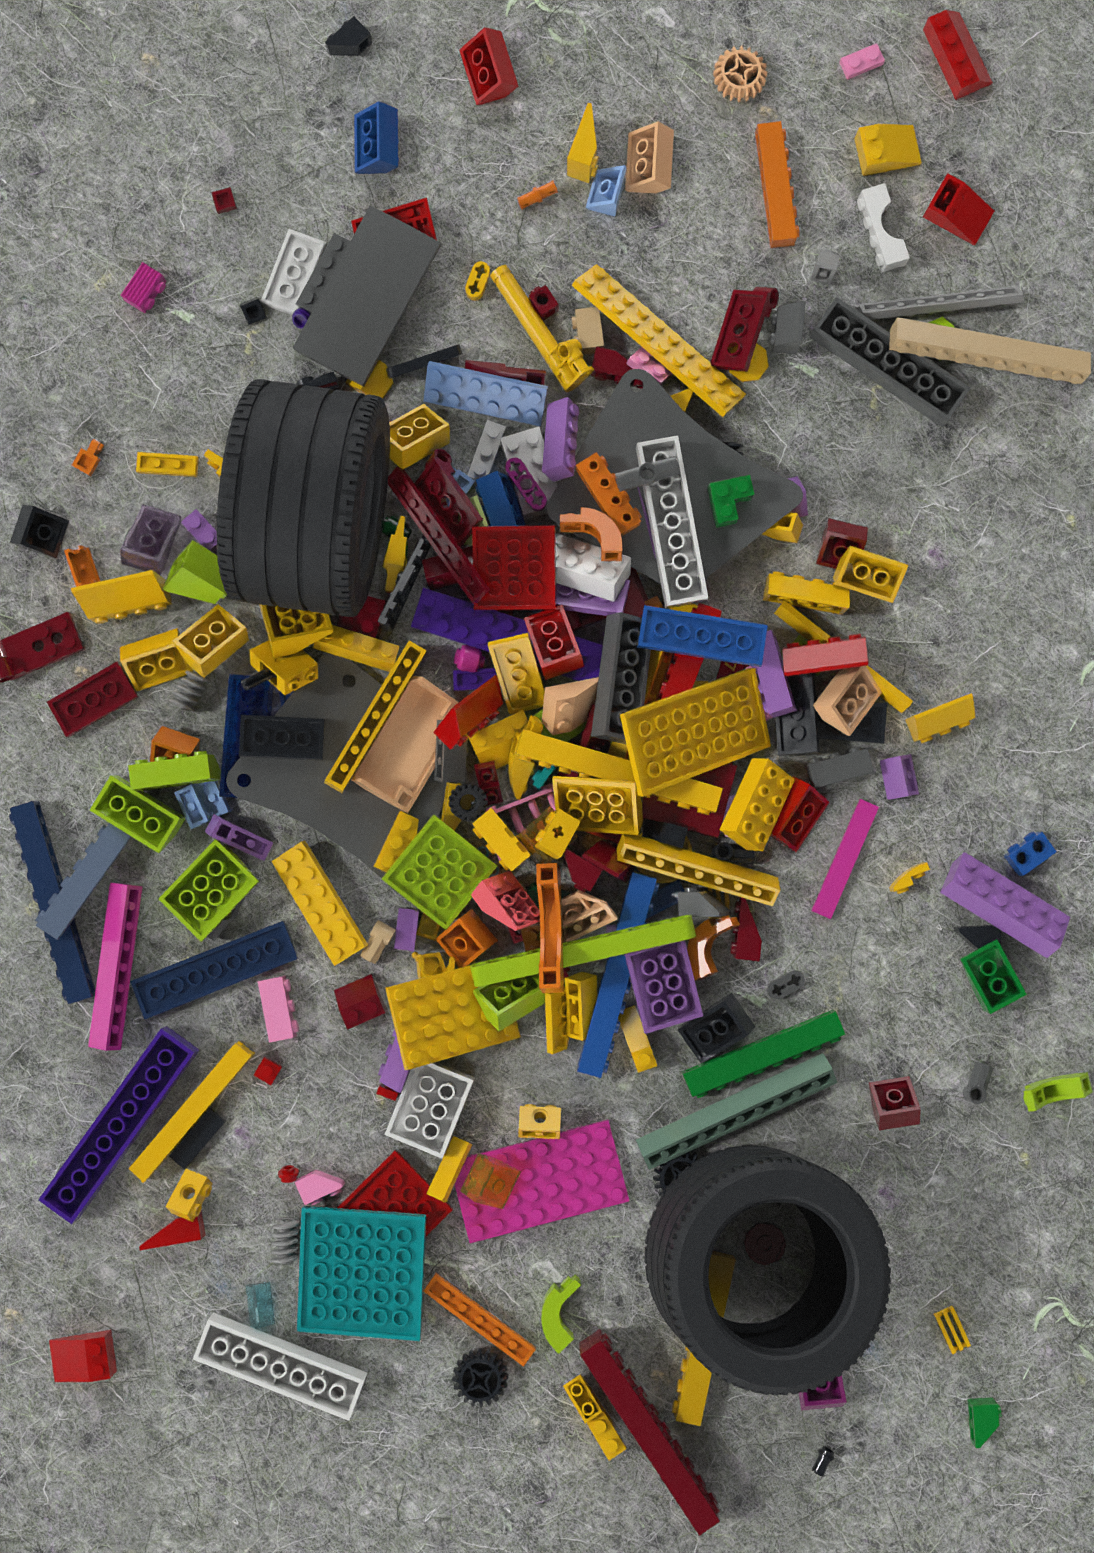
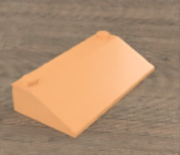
M412 676L352 776L351 781L408 814L435 768L436 735L433 732L437 727V720H443L452 707L459 702L424 677Z

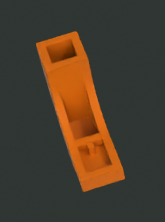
M581 507V514H560V532L588 533L594 536L600 543L601 561H622L621 533L610 517L598 510Z
M727 915L718 920L716 918L707 919L695 929L696 937L689 939L687 946L695 981L702 980L718 972L711 955L713 942L720 934L740 925L737 917L729 918Z

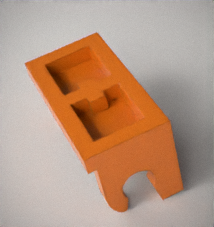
M79 545V549L64 550L76 587L101 581L89 547L86 548L83 545Z

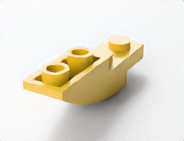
M530 715L525 730L541 734L543 730L542 722L538 717ZM516 731L509 755V779L515 798L520 800L522 794H525L527 791V781L535 771V763L533 760L530 763L521 761L519 756L515 755L521 732Z
M580 1374L563 1385L608 1461L625 1451L627 1447L618 1434L615 1424L583 1376Z

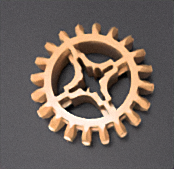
M743 46L739 50L733 47L731 52L726 49L724 55H720L715 63V70L713 72L715 77L714 84L718 85V92L723 91V98L729 95L730 101L733 98H737L739 103L741 98H744L747 102L749 96L754 99L756 94L760 93L762 87L765 86V78H767L766 63H763V56L757 57V51L751 53L750 47L747 51L743 50ZM734 64V67L725 73V69ZM752 76H756L755 80L747 85V80L751 79Z

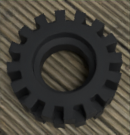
M462 783V785H457L456 789L451 791L452 794L449 796L450 803L448 804L451 812L459 819L475 821L477 817L483 815V811H486L487 808L485 806L488 805L487 796L478 786L472 783ZM466 794H471L475 798V805L470 810H465L460 805L461 798Z

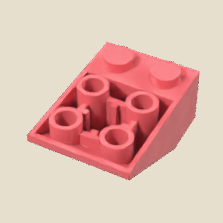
M511 871L482 880L471 894L483 912L515 931L540 922L538 907Z

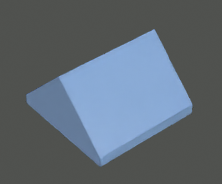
M625 165L597 171L586 204L588 210L616 216L626 180L627 167Z

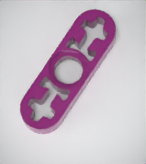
M516 457L510 458L506 462V473L529 507L536 512L542 511L547 505L545 494L522 460ZM513 463L514 465H520L518 467L521 474L519 478L515 470L510 471L511 464ZM525 479L530 480L532 487L528 490L522 489L520 486L521 481ZM535 489H537V491L534 492L535 496L538 499L542 498L540 506L538 504H532L534 503V498L532 497L531 493Z

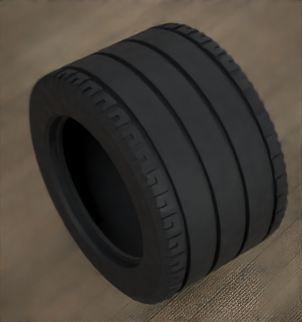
M256 379L249 383L237 404L229 428L218 493L217 558L220 577L229 598L240 602L279 606L303 611L309 610L311 612L331 615L340 614L345 617H355L358 615L366 602L372 584L386 505L390 457V425L388 411L383 398L370 394L365 396L363 393L342 390L334 391L328 388L303 386L265 379Z
M742 1145V1147L724 1148V1151L718 1150L709 1153L707 1157L703 1156L693 1162L691 1167L687 1166L677 1175L678 1178L673 1179L671 1184L665 1189L666 1193L661 1195L660 1200L655 1205L657 1207L656 1211H653L649 1221L650 1228L647 1229L645 1244H647L644 1262L647 1264L645 1270L653 1301H655V1305L662 1318H664L670 1329L694 1357L711 1373H714L725 1382L732 1383V1385L746 1391L751 1390L754 1393L769 1395V1393L771 1395L798 1394L799 1392H807V1389L814 1390L818 1386L822 1387L826 1385L825 1382H831L835 1377H840L843 1375L842 1372L844 1370L848 1371L852 1364H856L858 1362L857 1358L859 1356L862 1357L864 1355L863 1352L870 1347V1341L875 1339L876 1332L880 1330L879 1324L883 1322V1315L887 1311L885 1306L889 1302L888 1294H890L891 1290L889 1284H891V1268L888 1266L890 1264L888 1248L884 1245L886 1241L883 1237L882 1229L878 1226L879 1223L872 1210L868 1209L869 1206L847 1182L841 1180L840 1177L827 1169L780 1149L766 1146L759 1147L757 1145ZM773 1202L795 1204L806 1218L815 1244L814 1271L802 1297L784 1314L761 1323H739L719 1316L711 1298L708 1276L710 1258L721 1233L737 1216L755 1206Z

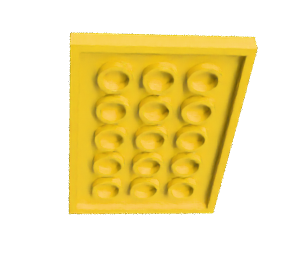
M470 965L385 987L404 1070H410L520 1038L517 1021L498 1031L487 1020L473 993V990L478 987L474 985Z

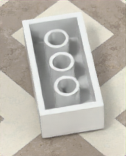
M540 427L500 438L506 462L514 457L521 459L545 494L548 503L557 488L556 481L553 482L542 472L544 440ZM513 463L511 464L510 471L515 470L519 478L521 476L518 470L520 465H514ZM525 479L521 481L520 486L522 489L528 490L532 487V482ZM514 485L524 520L547 513V505L542 511H533ZM535 489L531 493L532 497L534 498V503L532 504H538L540 506L542 498L538 499L535 496L534 492L537 491V489Z
M556 533V583L614 602L631 574V557L622 554V561H601V547Z

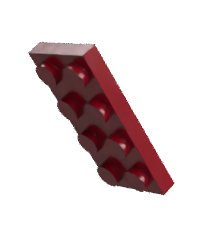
M115 662L47 701V704L65 736L69 738L139 696L120 663Z

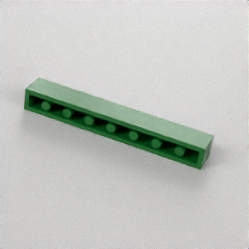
M832 1009L681 1072L691 1096L701 1098L706 1096L711 1089L720 1090L727 1087L726 1083L734 1080L736 1083L746 1079L745 1075L762 1073L765 1071V1067L773 1065V1067L779 1066L784 1063V1059L789 1057L792 1059L799 1058L804 1055L803 1052L806 1050H818L823 1047V1043L828 1041L830 1044L838 1042L842 1039L841 1036L845 1035L837 1012Z

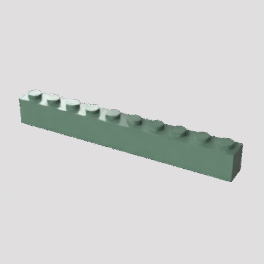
M822 1053L636 1139V1142L650 1170L838 1082L831 1065Z

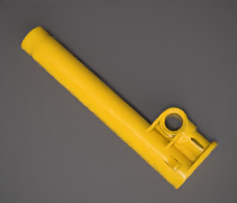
M499 266L491 273V279L565 392L576 389L594 370L592 366L588 367L583 359L584 355L582 354L580 341L570 339L558 344L508 266Z

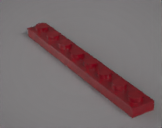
M397 466L388 476V485L471 602L478 603L490 590L406 471Z

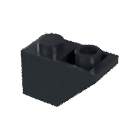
M353 16L350 20H346L336 33L329 35L325 45L330 55L359 56L372 44L370 32Z

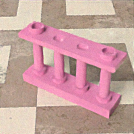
M553 783L543 786L541 788L542 791L500 808H496V806L489 807L485 812L490 808L496 814L508 810L519 836V841L527 850L534 848L537 841L535 838L530 839V836H527L516 806L527 802L538 831L544 830L545 824L535 799L546 795L554 812ZM558 829L553 830V832L555 833L554 837L559 836L557 834Z

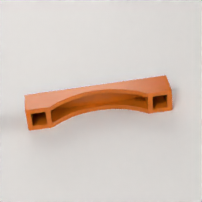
M557 863L536 864L540 913L539 989L542 993L564 992L561 869Z

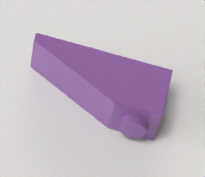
M213 814L205 830V833L210 837L265 861L273 845V842L216 814Z

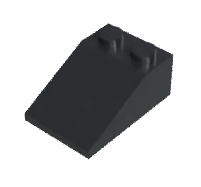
M730 993L702 1012L703 1017L690 1020L678 1028V1032L699 1062L703 1063L748 1036L756 1026L734 995Z

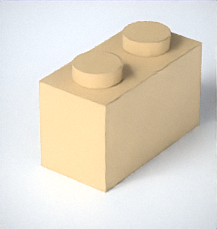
M597 307L575 309V317H571L572 328L577 330V336H574V339L580 341L582 354H593L596 347L604 348L599 309Z

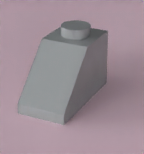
M820 250L810 280L830 285L837 270L840 255H836L831 250Z

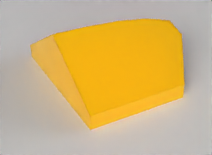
M378 360L364 387L349 379L345 382L359 393L365 394V396L370 394L381 398L385 397L394 384L392 378L389 379L387 365Z

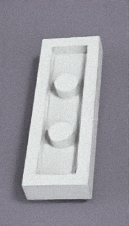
M487 420L468 472V476L476 481V479L491 473L501 445L500 438L504 437L506 426Z

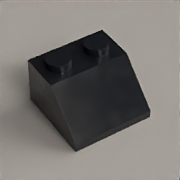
M22 505L10 543L33 552L57 558L69 520L35 506Z

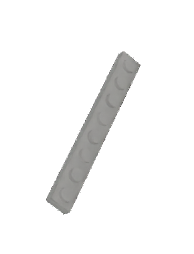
M1018 286L881 301L859 304L858 312L871 321H875L880 318L894 319L898 316L913 317L916 314L924 313L931 315L941 311L973 310L976 307L992 308L996 305H1014L1015 303L1023 302V293Z

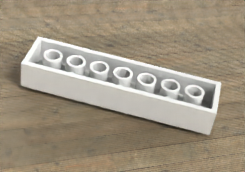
M678 435L639 442L636 445L639 467L644 463H653L675 456L680 469V475L654 482L649 486L643 485L665 609L706 602L708 600V593ZM650 470L642 472L644 478L649 479L653 477Z
M216 1313L209 1317L193 1357L195 1361L348 1421L367 1375V1372Z

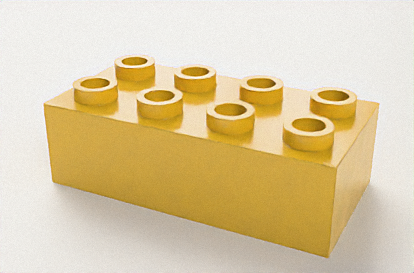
M752 758L720 831L746 850L763 851L795 779L770 759Z

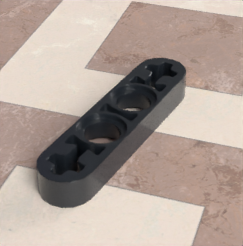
M460 344L389 367L386 371L389 379L427 367L429 361L439 363L463 353Z

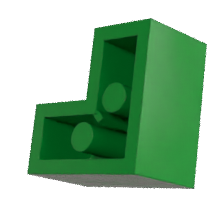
M750 475L709 483L707 490L715 527L719 528L737 523L738 514L735 503L752 500L755 495Z

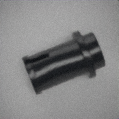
M825 1446L819 1449V1456L812 1467V1471L824 1477L830 1461L834 1460V1452Z

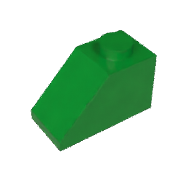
M992 1397L967 1399L970 1441L975 1448H981L999 1427V1418L1002 1417L1000 1405Z

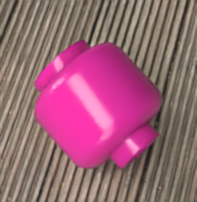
M462 645L461 648H457L454 664H457L459 670L475 673L479 668H483L485 656H482L481 649L469 645Z

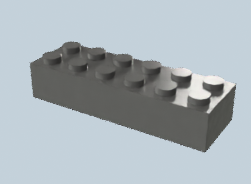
M622 612L607 615L591 737L626 744L620 714L644 706L651 649L638 647L642 621L640 617Z

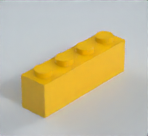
M332 625L333 633L318 640L313 645L314 649L388 672L391 671L395 664L400 647Z

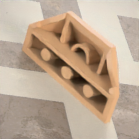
M580 890L561 899L562 924L566 942L576 940L618 919L606 901Z

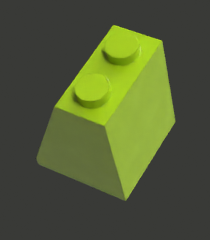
M192 540L172 563L163 590L216 604L220 598L224 599L227 594L220 577L217 555Z

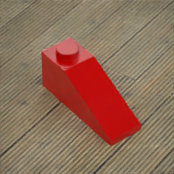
M202 1211L195 1217L193 1222L178 1216L139 1246V1250L202 1240L206 1235Z

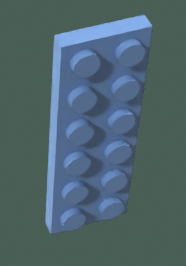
M429 361L423 402L541 426L548 386Z

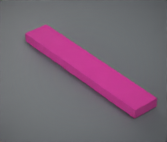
M862 799L858 800L811 909L812 912L828 919L832 918L879 809L878 806Z

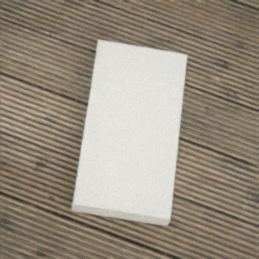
M288 229L260 301L261 304L290 315L300 308L296 305V302L327 246L326 242Z

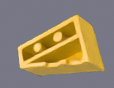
M492 808L472 823L475 827L472 829L479 839L483 837L488 842L485 846L493 855L497 853L501 858L499 863L506 871L508 869L511 872L532 856Z

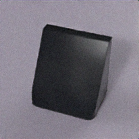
M259 297L240 304L248 325L267 318Z

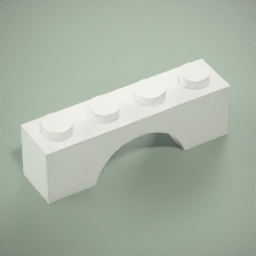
M885 183L862 190L857 199L858 208L864 215V226L870 233V245L872 248H875L877 254L876 263L878 267L881 266L882 272L903 267L910 258L904 239L890 236L882 227L881 215L888 209L891 203Z

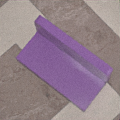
M911 754L880 760L888 800L919 794Z
M399 908L394 949L415 951L419 910Z

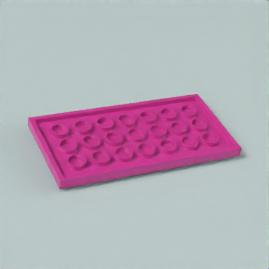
M608 1119L561 1131L560 1139L535 1138L467 1156L455 1182L469 1243L629 1202Z

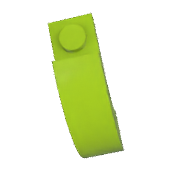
M1088 1072L1073 1073L1039 1080L1024 1086L1023 1099L1027 1105L1028 1112L1037 1111L1052 1102L1085 1098L1093 1093Z
M575 1274L571 1278L568 1276L560 1284L561 1288L553 1283L547 1291L542 1304V1329L547 1341L558 1354L574 1340V1333L564 1324L560 1317V1309L565 1300L581 1286V1280Z

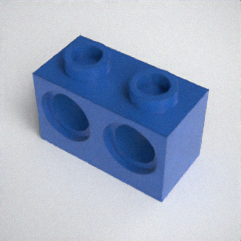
M1032 831L1024 836L1025 841L1021 844L1015 843L1007 849L1008 853L1004 857L1018 876L1026 875L1057 852L1043 832L1035 833ZM1035 841H1038L1041 845L1038 852L1033 848ZM1019 853L1024 855V861L1021 864L1017 861Z

